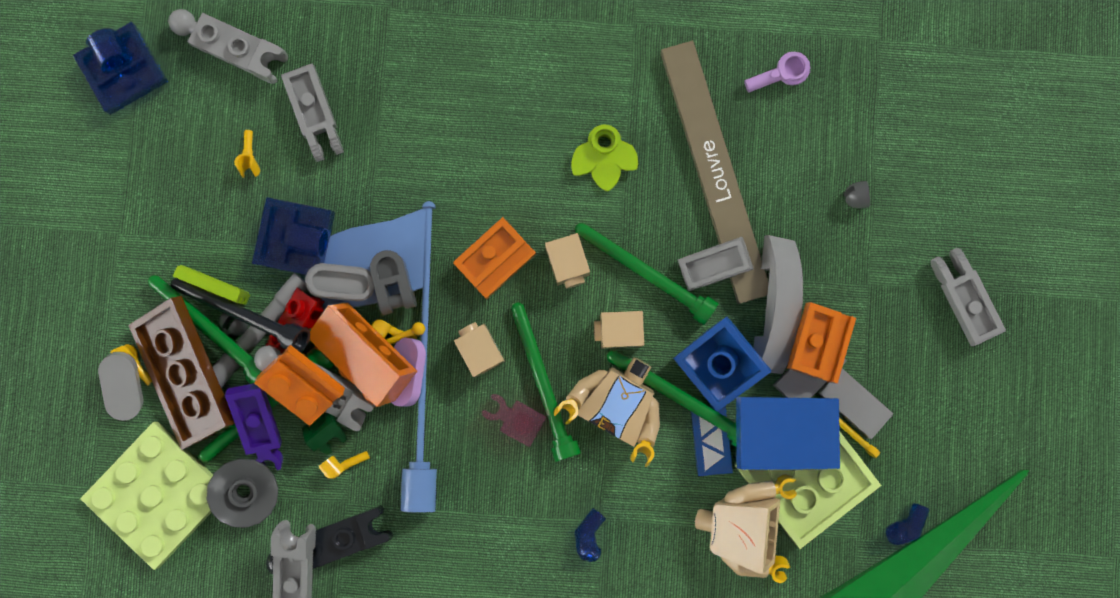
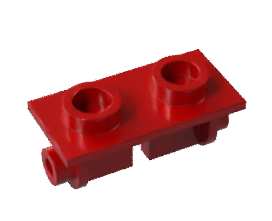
M296 288L278 323L282 325L297 323L312 329L321 313L325 310L322 307L325 301L313 295L310 297L300 288ZM270 335L265 346H274L280 350L281 354L286 350L281 347V343L278 342L277 338Z

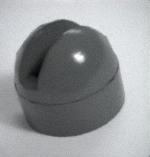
M867 181L855 182L846 188L844 196L847 205L858 209L870 207V192Z
M224 313L220 315L218 321L219 328L226 335L233 337L241 336L248 329V324L234 319L227 330L226 326L232 317Z

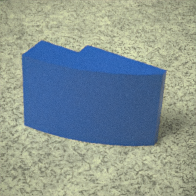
M736 397L737 468L741 470L840 469L839 398Z

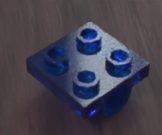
M132 22L116 31L111 28H104L93 32L86 39L88 47L73 54L102 108L110 115L169 82L139 29Z
M266 197L252 264L306 275L311 267L325 262L335 212Z

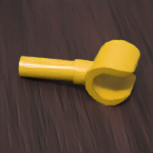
M251 130L244 131L242 154L238 155L234 160L235 166L242 178H244V173L248 168L251 169L255 177L260 174V167L253 156V131Z
M375 320L371 325L384 338H386L388 333L395 336L404 332L384 320ZM412 335L407 338L417 339L418 336Z
M126 344L111 350L110 353L125 352L131 355L137 363L139 377L147 386L152 383L150 375L140 364L137 349L133 345Z
M365 451L339 463L333 455L320 464L319 469L325 477L334 479L349 469V467L368 460L370 457L368 452Z

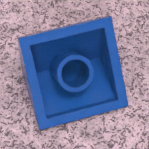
M727 316L708 328L673 358L716 412L772 371Z

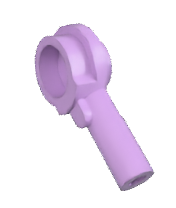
M788 52L780 58L777 68L744 80L745 87L749 93L780 80L787 85H799L806 80L810 73V62L802 53Z

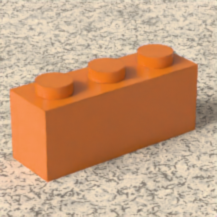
M348 302L328 305L310 331V341L315 345V348L321 351L338 368L339 373L345 379L350 380L362 392L365 400L376 407L396 401L417 373V370Z

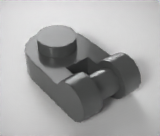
M391 250L377 253L370 263V272L382 315L394 313V309L403 306L406 309L416 307V298L404 259ZM398 284L400 294L390 296L387 287Z

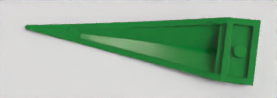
M1019 470L925 534L819 598H922L1028 475L1029 470Z

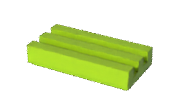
M177 265L173 274L175 278L243 305L247 304L251 295L248 291L183 265Z

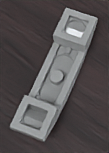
M766 235L764 236L761 269L769 270L770 273L764 335L754 337V350L772 370L771 373L783 374L789 362L801 320L803 304L802 267L798 248L794 240Z

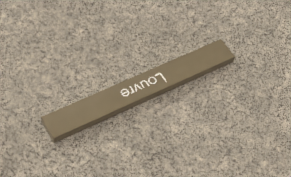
M692 40L661 49L660 54L718 242L722 244L743 237L754 270L730 278L737 304L765 297L768 294V279L765 270L761 269L762 260L694 42Z

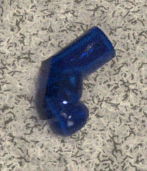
M913 503L907 519L892 523L886 528L888 541L894 545H903L919 539L930 509Z
M592 508L576 528L574 534L577 553L582 560H587L588 562H595L601 556V548L597 545L595 532L606 520V517L595 508Z

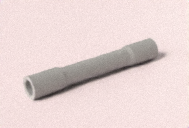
M293 273L260 315L277 322L296 288H300L304 292L307 290L305 280L296 273ZM250 326L236 344L249 354L266 333ZM226 353L212 367L221 388L240 367Z

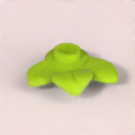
M606 124L592 129L588 136V142L576 148L571 162L574 176L591 173L595 183L606 192L610 191L617 184L621 170L634 171L638 168V156L634 147L621 140L617 129ZM601 137H607L611 144L608 147H601L598 144V140Z

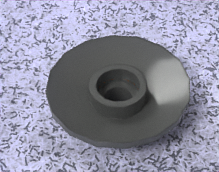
M236 459L225 463L214 472L207 486L206 499L210 511L220 522L231 527L247 528L261 523L272 513L278 500L279 487L275 475L266 465L253 459ZM240 485H247L250 488V493L242 496L238 493L237 488Z

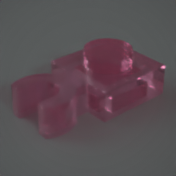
M492 394L490 398L499 403L500 409L495 414L483 410L482 415L489 420L500 419L504 421L499 431L530 447L546 416L517 400L511 409L507 406L502 396Z

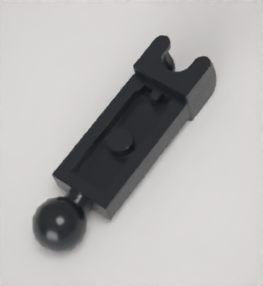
M380 505L317 529L315 548L313 549V569L391 540L393 538L391 530L378 532L372 525L373 519L383 514L384 507ZM270 552L267 556L266 568L273 574V556H271Z

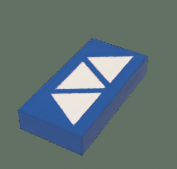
M725 406L718 412L727 417ZM691 412L697 475L707 476L733 473L730 441L727 438L728 434Z

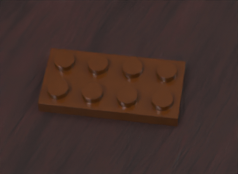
M182 296L166 300L128 325L181 450L192 447L235 424L227 400Z

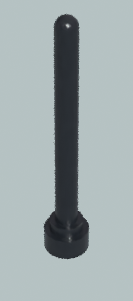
M174 278L170 283V286L175 291L276 337L278 342L281 343V347L285 350L291 344L299 352H302L309 343V329L297 323L282 325L178 278Z

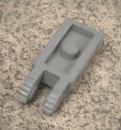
M313 63L281 74L302 135L307 139L315 161L324 160L323 149L316 138V135L327 132L331 148L335 151L336 155L344 153L340 138L335 129L337 128L336 122Z
M955 248L949 252L955 270L961 276L954 279L947 264L939 256L931 260V267L936 278L942 283L940 286L970 346H976L1005 332L1006 329L978 273L972 269L964 252L959 248Z

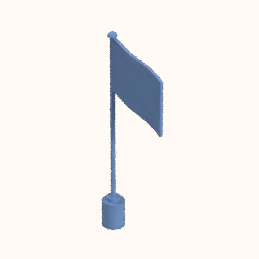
M431 201L425 202L422 206L423 209L397 219L349 228L325 239L324 263L362 267L370 271L372 258L377 253L384 250L394 251L406 263L413 292L423 288L421 323L425 326V332L421 335V342L425 347L426 358L421 393L418 399L416 462H409V468L402 469L400 509L402 512H435L437 469H430V462H423L432 209L436 208L435 204ZM398 284L387 287L390 296L400 294ZM375 290L364 301L322 298L325 301L322 306L324 309L328 305L346 302L353 308L378 303Z

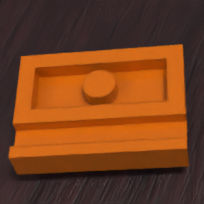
M502 217L463 252L453 264L487 300L536 255V252Z
M812 302L805 303L787 369L822 379L829 383L838 384L856 317L844 315L841 312Z
M291 344L285 352L279 355L257 376L254 384L309 426L331 407L337 398L343 396L345 387Z

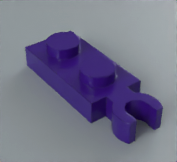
M254 383L228 388L225 397L245 454L256 453V461L265 465V460H271L274 462L276 470H281L283 455L278 448L281 447L282 439L266 392Z

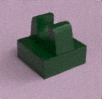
M324 412L310 426L306 424L302 427L305 444L313 452L319 450L329 455L332 453L331 445L328 443L330 439L337 437L342 443L347 440L344 429L337 422L338 417Z

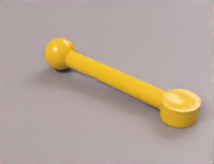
M417 322L413 324L411 329L386 340L392 345L402 338H407L414 334L422 335L425 332V326L423 323Z
M839 417V426L857 441L870 456L876 459L880 455V451L870 445Z

